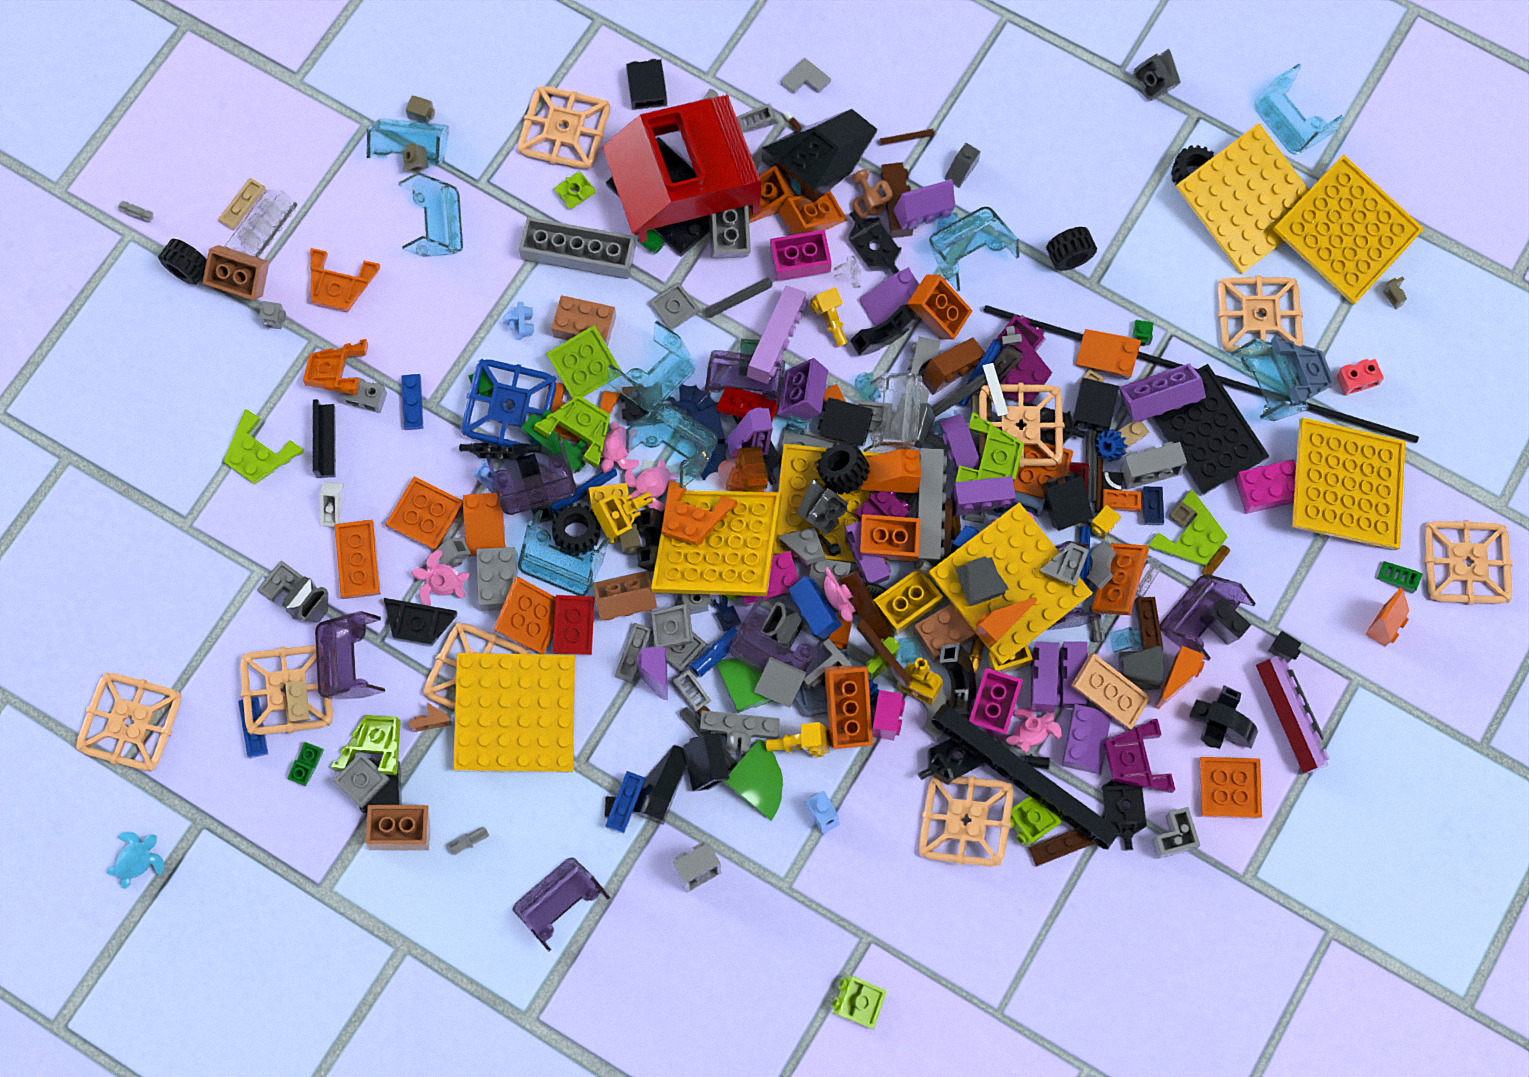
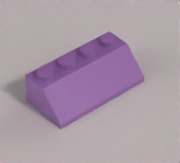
M1190 363L1119 387L1128 414L1134 422H1141L1149 417L1162 415L1166 411L1179 409L1184 405L1197 403L1201 399L1206 398L1202 378Z

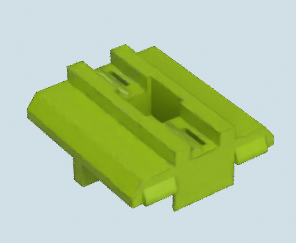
M580 171L569 178L566 177L565 181L554 187L555 192L570 210L596 193V190ZM576 188L579 189V191H578L577 193H575V192L573 193V192H572V191L575 190Z

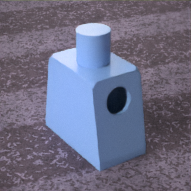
M825 791L804 801L822 834L840 825L838 814Z

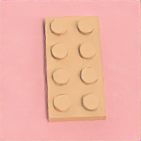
M1090 653L1071 684V687L1128 730H1132L1151 698L1095 653Z

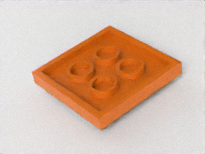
M1044 443L1055 454V446ZM1024 445V458L1050 459L1037 445ZM1063 448L1062 462L1059 465L1018 467L1016 479L1013 481L1015 491L1045 499L1041 484L1046 483V480L1050 478L1063 477L1069 471V464L1074 451Z
M414 476L385 525L436 551L462 509L463 500Z
M515 577L493 630L537 654H544L554 631L556 597L520 577Z
M1200 757L1201 817L1261 819L1260 759Z

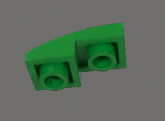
M304 742L299 757L294 761L287 779L307 786L324 749L309 742Z

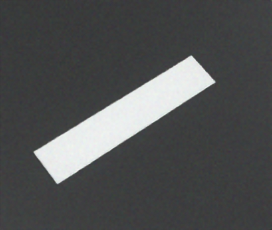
M994 364L983 365L997 415H1007L1008 410Z

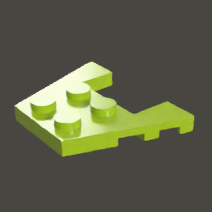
M578 395L561 406L556 412L549 414L541 422H537L533 429L548 438L557 425L562 426L591 445L582 460L597 469L600 463L610 414Z
M245 409L225 456L224 463L255 485L274 473L275 469L291 462L292 458L303 454L304 450L289 440L278 454L271 451L249 435L261 420L251 411Z
M972 412L968 427L972 432L987 435L979 470L959 465L955 483L1011 476L1013 481H1015L1024 443L1007 432L999 430L991 422L985 421L978 414Z
M1191 489L1182 502L1196 511L1194 520L1176 543H1173L1158 532L1148 545V548L1156 549L1164 554L1180 557L1181 560L1205 567L1228 536Z
M365 715L351 735L353 739L348 746L343 747L340 751L342 755L337 762L334 760L331 768L336 771H343L352 762L356 753L382 754L383 757L378 771L381 774L397 775L401 720L395 716Z

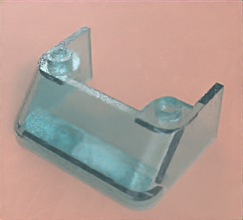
M1300 64L1276 77L1254 102L1255 111L1288 152L1293 155L1301 154L1335 133L1344 118L1340 115L1329 123H1326L1319 116H1312L1307 120L1285 94L1291 89L1292 82L1296 79L1301 68Z
M378 119L367 129L366 158H371L374 154L378 158H386L391 153L402 154V150L406 149L407 144L416 143L419 146L425 147L427 159L430 160V163H435V165L439 166L445 159L449 126L396 119Z
M420 172L398 182V186L411 190L414 203L424 208L426 237L421 236L403 245L402 249L423 257L452 255L462 251L463 236L460 195L454 185Z
M987 206L981 207L932 234L929 238L930 248L942 274L957 292L960 291L959 264L956 262L959 259L985 245L992 251H1000L1007 247L1016 259L1020 257L1019 239L997 213Z
M657 320L654 322L653 340L669 352L651 370L646 373L640 368H633L624 374L612 364L608 366V384L646 411L658 409L695 372L696 365L681 337Z
M1255 338L1231 352L1232 357L1241 359L1240 364L1245 371L1248 370L1254 374L1267 402L1264 405L1263 414L1260 415L1261 419L1274 422L1308 409L1306 400L1300 404L1294 402L1290 389L1294 386H1299L1286 356L1276 355L1271 342Z
M668 403L658 405L626 429V451L628 453L641 443L650 448L658 447L664 443L688 459L680 465L679 487L682 489L703 473L718 442V437L714 432Z
M538 510L527 524L518 561L519 570L528 576L577 596L587 595L602 566L610 538L606 537L597 550H588L584 558L574 554L568 555L567 551L562 552L560 548L550 545V533L546 529L539 527L542 511Z

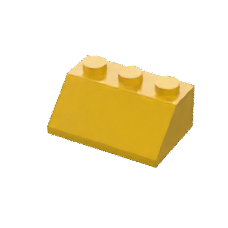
M916 569L875 598L874 602L890 630L897 636L941 605L943 595L927 575Z

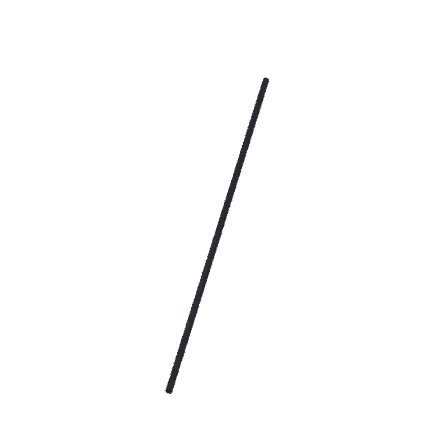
M985 305L983 311L1009 320L1015 316V313ZM1026 317L1031 321L1029 325L1032 327L1037 326L1042 330L1082 341L1083 334ZM1138 351L1137 359L1170 369L1183 365ZM1216 375L1221 384L1414 443H1417L1419 440L1417 435L1305 401L1295 405L1292 397Z

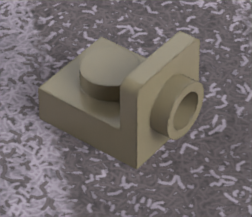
M1403 276L1398 279H1391L1387 282V287L1383 291L1395 309L1400 308L1407 300L1405 292L1399 288L1405 280Z

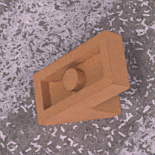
M428 702L429 717L421 715L409 721L413 733L452 725L449 716Z

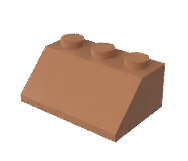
M648 570L592 583L600 621L612 620L619 616H630L641 611L648 612L657 608L655 594L651 590L652 582Z
M368 805L366 846L368 849L429 850V805Z

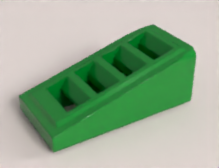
M1383 561L1377 579L1413 594L1419 586L1423 573ZM1389 568L1391 569L1389 576L1387 577L1385 576V574L1387 572V569ZM1395 571L1398 572L1396 579L1393 578ZM1405 575V580L1401 581L1402 576ZM1410 578H1413L1412 584L1409 583Z

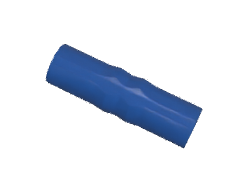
M734 627L730 628L690 665L694 673L701 678L714 665L719 663L723 657L743 640L741 633Z

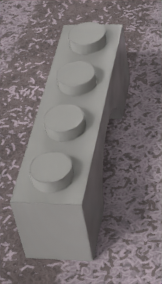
M919 336L918 342L913 343L911 353L915 354L914 360L910 359L908 370L911 373L910 377L906 376L904 387L907 388L906 394L902 393L901 401L908 398L915 407L920 403L928 402L929 391L922 387L918 375L928 366L932 358L938 356L941 341Z

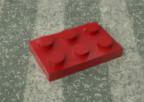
M726 385L717 404L716 411L743 419L750 410L769 408L771 422H773L780 405V400Z
M556 595L553 638L554 654L592 655L595 597Z

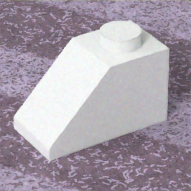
M324 482L319 491L320 526L335 527L334 524H340L344 503V483Z

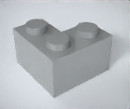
M1189 807L1169 811L1165 817L1170 832L1157 835L1152 840L1158 859L1196 850L1200 846V842Z

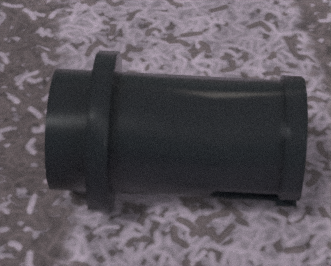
M1032 754L1025 755L1024 761L1032 767L1049 769V757L1032 756Z

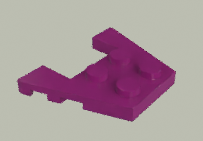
M1015 327V335L1021 334L1022 344L1012 346L1022 352L1023 358L1010 370L1001 384L1024 383V385H1045L1052 371L1019 329ZM1002 392L1003 397L1018 401V392ZM1023 392V402L1028 403L1031 401L1032 404L1039 392Z
M1158 718L1104 743L1113 781L1174 793L1176 789L1172 773L1151 774L1143 739L1160 738L1162 735Z

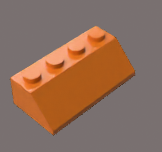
M845 665L824 667L830 746L833 749L873 745L868 667Z

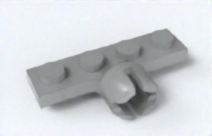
M702 710L699 732L711 731V733L724 734L727 737V752L735 755V750L739 746V755H745L750 750V739L752 737L778 739L780 718Z

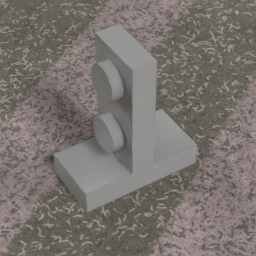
M829 638L823 642L822 649L830 658L804 678L803 685L807 690L811 687L816 688L822 683V678L825 677L824 667L853 666Z

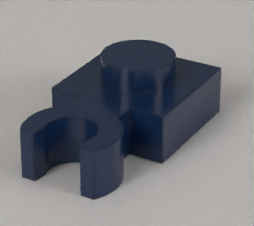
M723 595L724 603L718 604L716 599H714L713 605L716 609L720 610L716 613V617L725 632L732 627L740 625L741 620L734 606H727L728 599Z

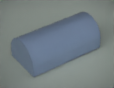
M1015 491L1016 499L1014 504L1020 502L1022 506L1034 509L1033 515L1039 517L1043 510L1045 499Z

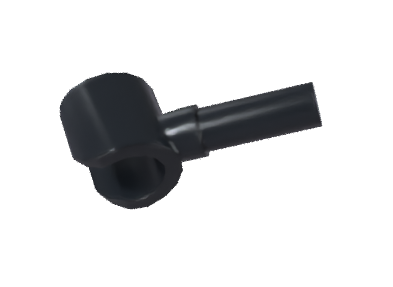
M822 534L818 535V538L826 545L831 556L841 553L838 543L831 545Z

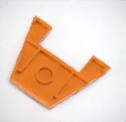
M311 248L312 304L348 312L381 268L380 264L364 260L358 277L323 269L328 256L327 251Z
M361 339L360 343L351 345V343L344 344L343 348L333 350V348L309 354L303 378L305 386L357 395L360 384L358 377L342 378L347 357L366 356L368 348L367 339Z
M556 382V391L551 408L552 413L566 404L562 402L565 391L564 383ZM604 390L600 409L611 414L613 407L620 399V393ZM557 425L554 429L567 441L579 442L581 438L560 425Z
M670 480L662 525V534L664 536L698 546L714 530V526L720 520L723 521L727 517V513L731 509L734 510L738 505L737 500L724 496L720 497L713 511L682 503L680 501L687 490L686 485Z

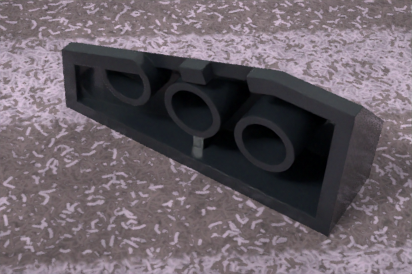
M673 745L646 777L633 814L664 825L687 767L682 747Z

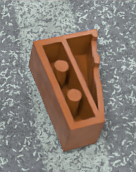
M972 337L932 358L921 375L920 380L930 393L935 395L973 368L975 369L985 351Z

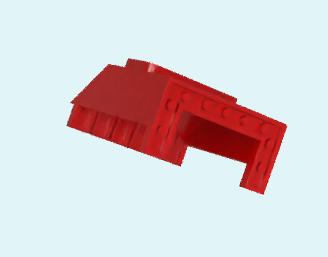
M728 94L640 114L602 146L631 232L634 236H638L639 242L647 241L646 230L747 205L750 206L753 215L760 213L761 180ZM680 131L697 178L672 183L655 136Z

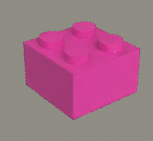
M879 690L872 737L894 741L895 736H899L902 719H899V716H903L906 701L902 700L903 694Z

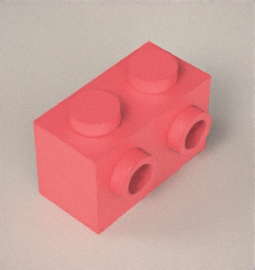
M1376 358L1361 360L1353 366L1347 364L1340 368L1341 370L1336 376L1345 396L1379 386L1384 380Z

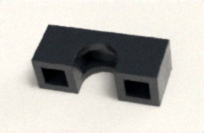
M655 508L641 510V514L637 516V530L643 532L646 538V546L637 548V566L650 572L655 570L664 519V512Z

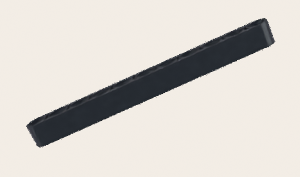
M942 704L932 717V725L1097 846L1105 850L1110 848L1118 836L1119 830L948 705Z

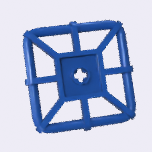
M482 358L478 361L479 363L475 368L470 392L466 396L468 400L461 432L464 436L466 435L471 439L497 444V447H512V444H524L504 439L507 425L521 428L525 423L527 413L542 416L547 409L551 412L557 379L546 372L521 367V364L513 365L492 359L484 360ZM489 367L514 372L512 385L498 383ZM482 370L485 371L494 385L491 398L477 394ZM519 374L545 380L530 390L516 387ZM549 385L544 409L529 407L531 395ZM511 400L515 407L507 410L504 403H508ZM475 401L489 403L488 414L469 425ZM489 420L502 423L499 437L474 432L473 430Z

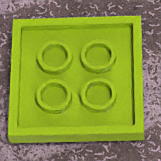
M596 325L546 353L572 399L578 395L584 397L624 374Z

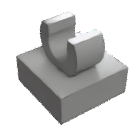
M1014 326L1006 327L1007 336L1002 337L1003 347L1007 346V344L1009 346L1022 344L1021 334L1015 335Z

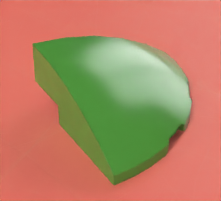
M741 658L723 659L716 664L737 714L773 701L754 692L766 666L765 664Z
M759 739L729 774L730 779L725 781L724 785L772 821L782 800L783 776L772 751L768 752L766 744Z

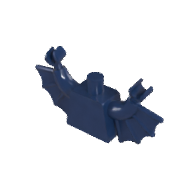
M680 383L679 402L674 397L669 396L665 401H670L672 405L665 404L664 408L671 410L673 407H678V409L688 413L689 426L679 429L681 439L692 437L694 446L697 449L695 455L690 458V461L683 460L679 469L683 466L687 467L683 473L686 475L690 472L692 465H696L702 480H706L708 475L714 472L717 473L719 465L726 460L725 451L728 444L725 443L719 413L716 411L718 403L712 400L710 392L700 390L697 385L686 386Z

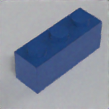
M804 576L788 589L791 594V601L801 610L799 614L810 625L808 628L812 635L825 639L842 626L814 579Z

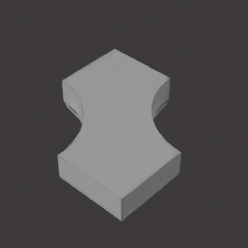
M1103 541L1090 553L1093 566L1086 577L1100 590L1114 576L1111 573L1110 566L1113 558L1116 556V552Z
M941 691L932 706L921 701L927 711V721L923 729L936 741L944 733L932 725L931 719L942 704L946 705L949 700Z

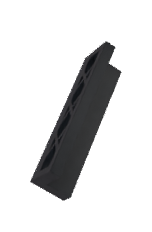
M313 399V473L316 478L336 477L335 404L321 405L318 399Z

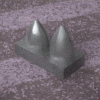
M1008 344L992 362L999 382L1023 358L1022 353Z

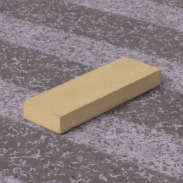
M250 177L218 218V221L234 231L264 193L266 187Z

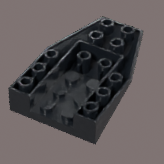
M849 109L798 129L762 147V161L770 168L775 165L779 168L781 167L801 184L800 193L814 203L853 172L878 129L855 110Z

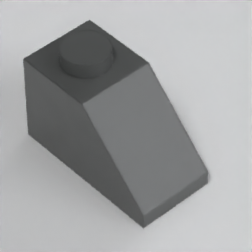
M965 142L955 156L944 179H952L953 185L960 188L978 164L981 151Z

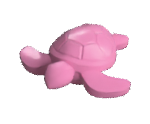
M613 421L611 423L612 430L605 436L600 459L605 458L601 464L604 473L609 472L613 468L614 462H617L623 470H632L639 465V460L625 458L630 453V437L635 435V428H628L626 430L624 427H619V424ZM589 443L586 445V451L591 446Z
M660 460L657 463V467L643 471L637 479L634 477L632 470L628 469L624 476L625 482L629 488L636 489L630 494L632 498L629 501L648 491L651 496L647 497L646 500L653 497V503L648 504V507L662 512L665 510L666 505L657 501L656 498L666 492L670 480L676 481L679 476L674 472L669 473V470L665 468L664 460Z
M436 550L427 557L428 570L416 568L411 571L416 579L425 580V584L419 590V596L423 604L428 606L431 605V591L437 595H449L455 592L459 598H464L463 581H466L470 576L468 572L459 574L449 565L437 564L443 554L441 550Z
M826 567L827 576L824 581L826 598L830 605L840 612L842 619L850 622L853 617L852 613L856 611L849 601L853 596L845 583L840 586L833 573Z
M1020 708L1014 712V716L1023 718L1026 722L1018 726L1015 735L1009 736L1006 739V743L1010 745L1016 744L1023 753H1027L1031 747L1042 743L1049 736V733L1056 739H1059L1062 736V730L1059 724L1054 722V713H1045L1041 718H1036L1034 711H1031L1030 708Z

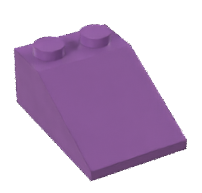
M907 267L886 279L861 297L859 301L874 326H877L887 320L902 305L908 303L919 283L910 268Z

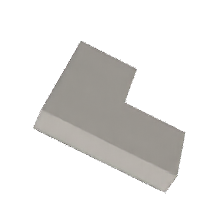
M804 57L781 79L780 83L793 94L805 83L820 93L831 82V78Z
M281 560L258 587L257 591L271 602H274L284 588L291 591L300 578L304 576Z

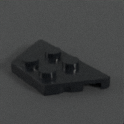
M384 598L394 640L433 646L458 615L456 610Z

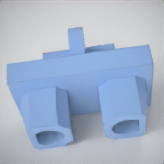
M517 302V307L513 309L514 312L508 311V316L503 318V323L509 325V330L515 329V340H521L523 336H532L534 333V325L525 323V319H532L533 308L524 306V302Z
M483 460L481 466L472 474L491 493H502L508 486V481L486 460Z

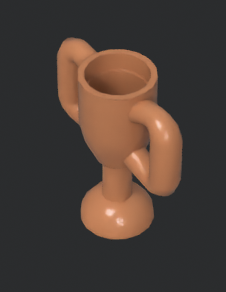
M866 169L859 170L852 176V180L855 183L861 184L863 188V195L854 199L852 203L853 209L862 219L866 218L869 214L876 215L885 209V203L893 196L892 190L885 180L879 181L873 188L870 187L867 182L869 172ZM880 187H882L886 197L882 198L878 193ZM864 201V204L866 206V210L864 212L862 211L859 202Z

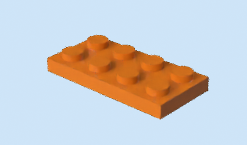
M373 519L334 524L341 598L349 599L381 594Z
M1111 543L1110 547L1116 552V556L1113 558L1110 566L1111 573L1114 576L1101 590L1097 588L1091 609L1094 613L1130 616L1149 548L1147 545Z

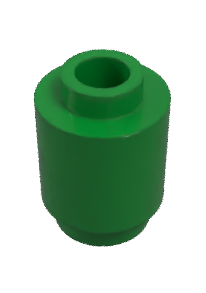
M652 229L646 230L647 241L639 243L650 253L657 254L665 243Z

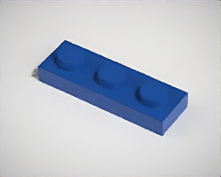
M401 375L404 429H424L421 375Z
M258 697L251 698L253 723L262 715ZM239 700L238 704L248 758L268 755L266 736L251 735L247 732L243 700Z
M626 771L606 822V828L622 834L625 833L645 782V777Z

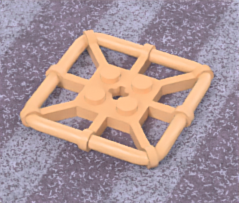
M540 85L534 92L528 113L524 117L525 123L518 141L517 150L520 154L550 161L551 164L559 163L576 168L590 169L596 159L600 142L604 139V129L611 105L607 100L580 94L575 90L571 92L549 86L542 87ZM547 93L569 98L567 108L554 106ZM540 96L550 109L547 118L534 116ZM576 100L596 105L584 112L572 110ZM602 111L597 130L583 127L587 118ZM566 123L568 128L561 129V127L559 126H563V124ZM531 124L544 125L542 134L526 142ZM581 134L594 137L588 158L578 144ZM543 141L555 143L552 154L531 150L530 148ZM561 144L574 147L582 161L558 156Z
M1256 275L1255 277L1222 278L1219 281L1218 297L1220 312H1218V318L1221 325L1222 344L1226 352L1260 353V355L1275 353L1273 346H1267L1266 333H1278L1286 341H1293L1298 346L1303 345V311H1301L1299 286L1295 278L1261 277V275ZM1286 284L1276 296H1263L1262 285ZM1233 285H1255L1256 296H1245ZM1292 289L1293 310L1280 311L1279 300ZM1226 290L1241 302V311H1227ZM1259 311H1262V314H1265L1266 316L1260 318L1259 316H1257V314ZM1228 318H1242L1243 329L1229 342ZM1281 318L1294 319L1296 339L1281 327ZM1246 333H1259L1260 346L1234 345Z
M1000 384L1002 392H1018V406H1006L1008 414L1001 416V422H991L993 426L1001 428V431L1007 432L1023 442L1024 445H1037L1050 458H1024L1023 445L1019 468H1024V466L1059 465L1062 462L1063 429L1065 428L1061 389L1058 386ZM983 385L980 388L979 417L987 421V397L993 403L994 401L989 385ZM1023 392L1050 393L1038 406H1023ZM1055 397V423H1040V410ZM1019 421H1023L1026 424L1023 430H1019V427L1016 426ZM1040 429H1055V454L1040 440ZM979 433V453L982 458L987 435Z
M1463 520V522L1429 521L1425 525L1426 557L1424 558V564H1426L1427 589L1432 600L1465 602L1468 605H1473L1474 603L1501 604L1509 603L1512 600L1511 566H1513V560L1510 559L1509 534L1504 524ZM1437 528L1462 529L1463 543H1452ZM1469 530L1496 531L1484 544L1470 543ZM1501 535L1502 560H1488L1487 547ZM1433 536L1447 548V558L1434 557ZM1467 558L1470 559V561H1472L1470 567H1467V564L1463 563V561ZM1434 565H1448V579L1436 590ZM1488 567H1503L1505 591L1489 578ZM1452 581L1465 582L1466 595L1440 593ZM1473 582L1485 583L1497 596L1474 595Z
M458 622L450 631L440 654H437L435 658L436 662L427 678L423 694L430 700L455 710L454 701L435 693L456 686V672L452 680L434 687L432 686L443 663L454 668L457 666V662L447 658V655L458 633L466 650L465 653L478 652L470 649L464 631L489 641L484 653H491L495 644L519 654H530V652L522 646L498 637V634L494 632L491 634L470 624Z
M310 645L291 648L282 646L280 649L254 651L241 656L242 691L240 694L241 698H243L245 724L248 733L251 735L282 732L291 734L293 731L323 728L332 724V682H330L328 657L323 646ZM314 653L301 669L287 670L286 656ZM281 656L282 671L267 672L254 662L253 659ZM320 658L322 683L306 685V692L323 690L325 715L308 703L309 712L320 720L290 723L287 695H285V692H281V689L284 688L286 682L305 680L306 683L305 673ZM248 665L265 677L266 689L250 690ZM267 696L268 708L253 723L251 698ZM286 711L287 724L260 727L272 712Z
M104 673L98 682L90 706L86 708L85 712L87 714L77 738V750L86 755L110 761L114 765L118 763L139 770H155L161 759L167 739L173 732L171 729L182 698L180 692L149 683L146 679L139 680L117 673ZM113 681L138 687L134 701L121 699ZM106 684H108L116 700L111 713L97 710ZM145 690L169 696L151 707L140 704ZM172 704L163 728L150 725L155 712ZM94 716L109 719L102 733L86 740ZM132 717L134 723L126 727L125 720ZM148 730L161 734L152 759L143 744ZM107 737L119 740L113 754L90 748V746ZM125 743L138 745L146 763L122 757L121 754Z
M932 776L928 785L925 809L921 815L923 821L919 840L920 856L930 860L954 862L957 865L970 864L986 867H999L1002 865L1001 862L1005 856L1008 831L1011 829L1012 824L1010 822L1014 797V787L1012 784L997 780L976 778V776H960L952 780L951 783L969 786L967 800L953 799L941 784L942 781ZM936 786L949 801L947 815L932 813ZM975 786L1001 789L986 802L973 801ZM1006 796L1002 821L987 820L989 808ZM968 816L969 819H972V821L968 822L965 826L962 822V818ZM930 821H945L944 834L927 846ZM986 826L1001 828L997 855H995L984 840ZM948 839L960 841L957 855L932 852ZM966 843H981L992 859L965 856Z

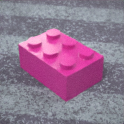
M825 229L770 239V251L777 281L831 272L832 261Z
M1294 459L1240 471L1237 474L1235 482L1246 514L1294 503L1296 476Z
M790 551L773 556L767 596H743L746 607L790 594L788 589L799 581Z
M985 668L969 721L988 735L1004 740L1023 679Z

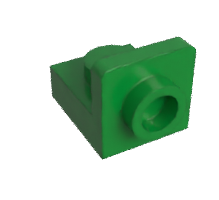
M1135 319L1132 338L1141 340L1140 346H1150L1153 339L1154 322Z

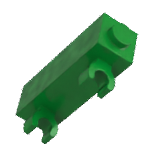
M547 409L540 418L533 413L519 432L535 445H541L542 451L572 475L575 471L580 472L586 464L582 460L584 454L581 452L588 443L581 439L574 447L554 430L548 438L543 436L533 428L537 422L544 420L551 412Z

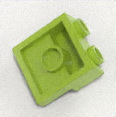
M892 636L886 640L881 639L883 644L897 659L900 650L898 641ZM875 651L873 658L866 664L868 667V678L874 680L887 668Z
M1030 796L1012 807L1011 829L1013 828L1017 833L1016 838L1021 845L1025 844L1027 848L1062 823L1058 816Z
M846 975L845 978L841 979L838 986L841 990L839 997H836L832 1002L833 1014L869 1029H874L887 990L853 975Z

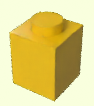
M1106 505L1093 519L1090 528L1096 536H1101L1105 539L1118 524L1121 516Z

